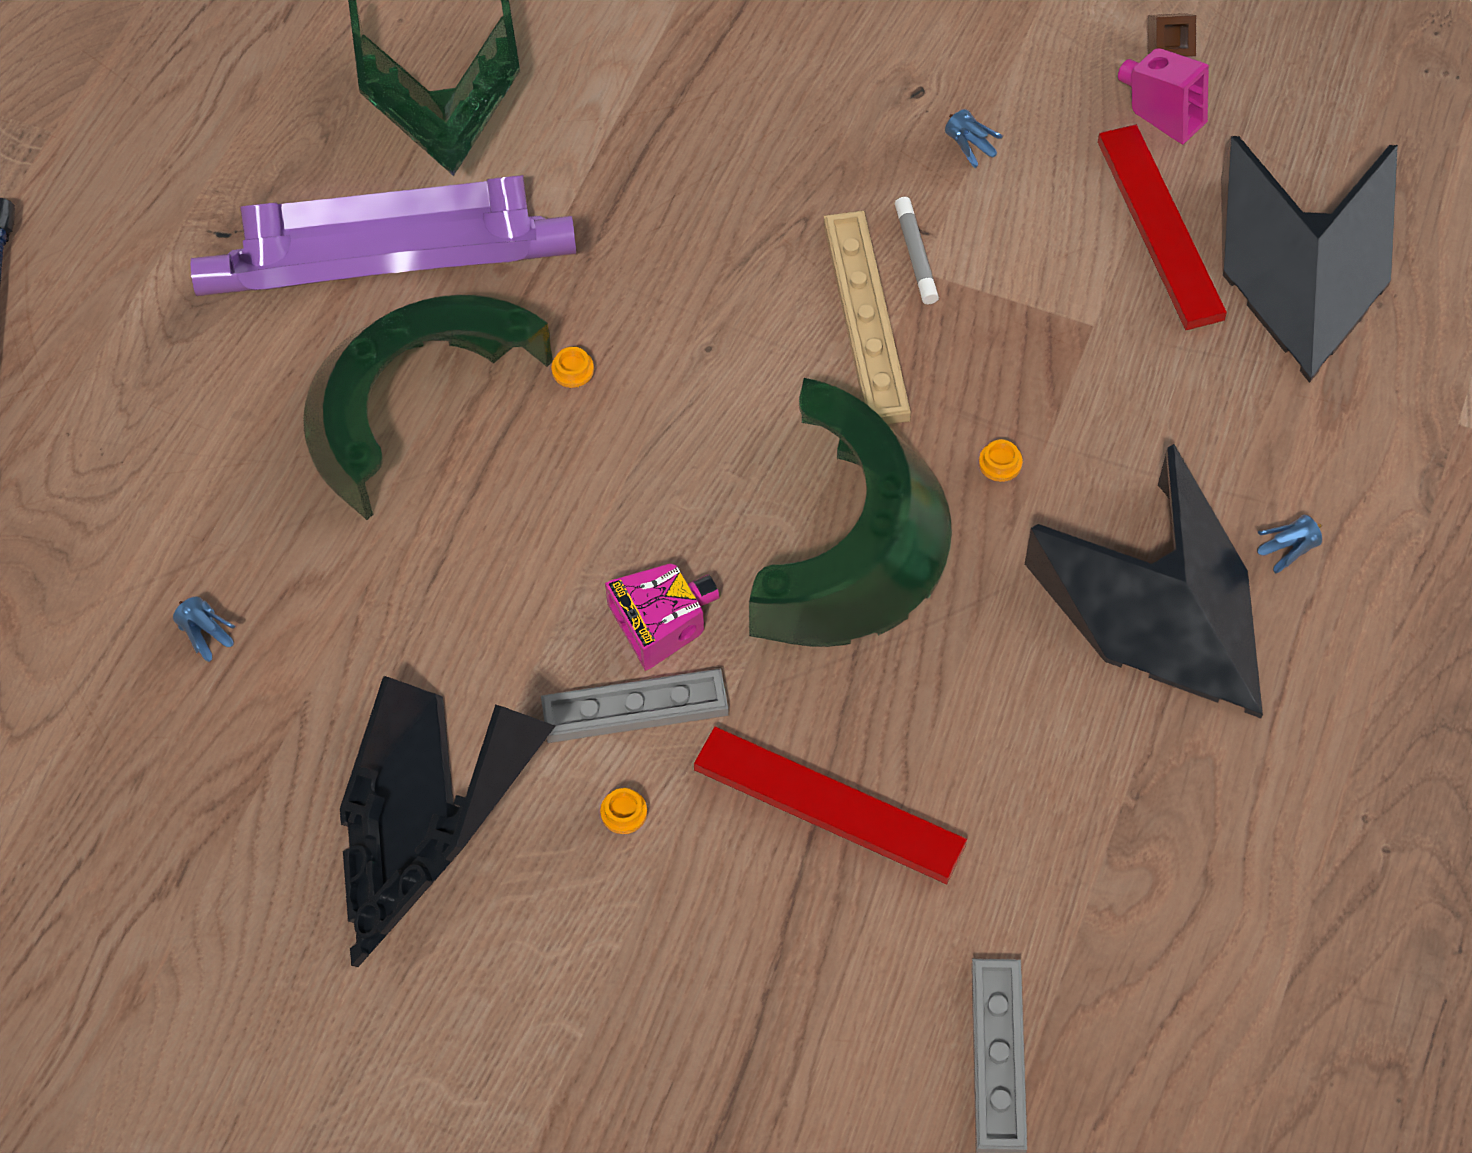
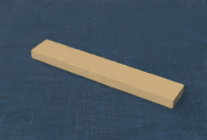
M857 211L824 216L825 234L868 427L908 422L911 416L865 212Z

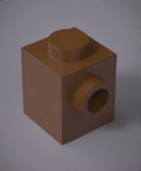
M1188 13L1148 15V54L1154 49L1161 48L1185 57L1196 56V15Z

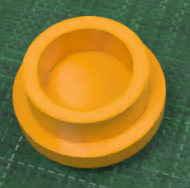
M566 347L559 351L554 358L551 370L553 378L557 383L564 387L576 388L590 381L594 374V364L592 358L579 347Z
M999 439L990 442L983 448L979 456L981 472L993 481L1005 482L1012 480L1020 473L1022 468V455L1018 448L1008 440Z
M619 788L612 791L604 798L601 804L600 814L602 822L606 828L617 834H630L642 827L647 818V805L644 798L638 792L628 788Z

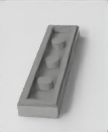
M721 668L541 696L544 722L555 725V728L547 737L548 743L729 716Z
M972 959L976 1153H1027L1021 960Z

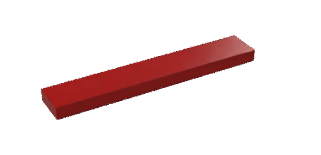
M1137 124L1099 133L1098 145L1185 331L1225 321L1227 311Z
M714 726L694 762V771L946 885L967 845V839L716 726Z

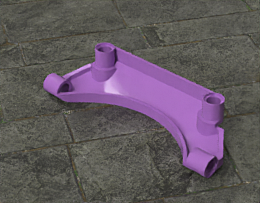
M520 175L487 179L484 182L284 204H277L275 202L240 206L245 238L243 240L244 248L232 250L224 255L191 258L190 265L194 292L196 296L387 273L576 254L572 216L547 219L542 216L528 217L524 177Z

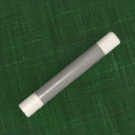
M901 197L895 201V207L921 298L924 304H933L938 301L939 296L911 200L908 197Z

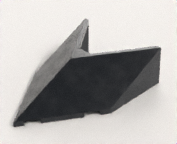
M1231 136L1221 175L1223 276L1231 286L1236 285L1248 300L1247 306L1283 351L1285 353L1290 351L1301 365L1300 372L1310 383L1319 372L1322 364L1330 355L1335 353L1365 316L1370 305L1390 285L1398 145H1389L1332 214L1303 212L1240 136Z
M1175 444L1169 446L1166 450L1158 481L1159 488L1170 499L1174 551L1151 564L1040 524L1030 529L1024 564L1106 663L1120 668L1125 664L1149 673L1148 678L1217 703L1219 699L1244 707L1245 713L1262 718L1263 710L1248 570Z
M383 676L340 806L341 825L348 827L349 849L343 851L348 922L354 923L356 932V945L350 948L351 966L359 967L462 851L555 728V725L495 704L466 797L456 795L453 803L443 696Z

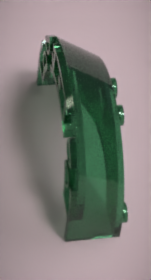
M450 295L424 299L405 305L351 334L324 360L313 378L305 400L303 414L305 440L311 459L320 476L339 497L368 520L373 516V511L365 482L379 471L384 460L381 447L376 442L369 426L368 404L374 384L387 365L404 351L423 347L424 341H448L449 346L477 353L493 364L513 347H523L548 367L553 362L548 323L523 307L507 301L476 295Z
M804 378L799 396V410L802 414L801 423L821 426L840 438L837 448V459L861 466L866 483L865 504L859 520L851 532L827 552L800 562L782 565L772 564L764 567L757 573L749 598V636L810 647L851 644V639L864 637L875 632L879 636L907 620L909 613L921 604L925 598L928 599L944 573L948 561L952 537L951 516L944 491L932 470L873 409L852 394L838 387Z

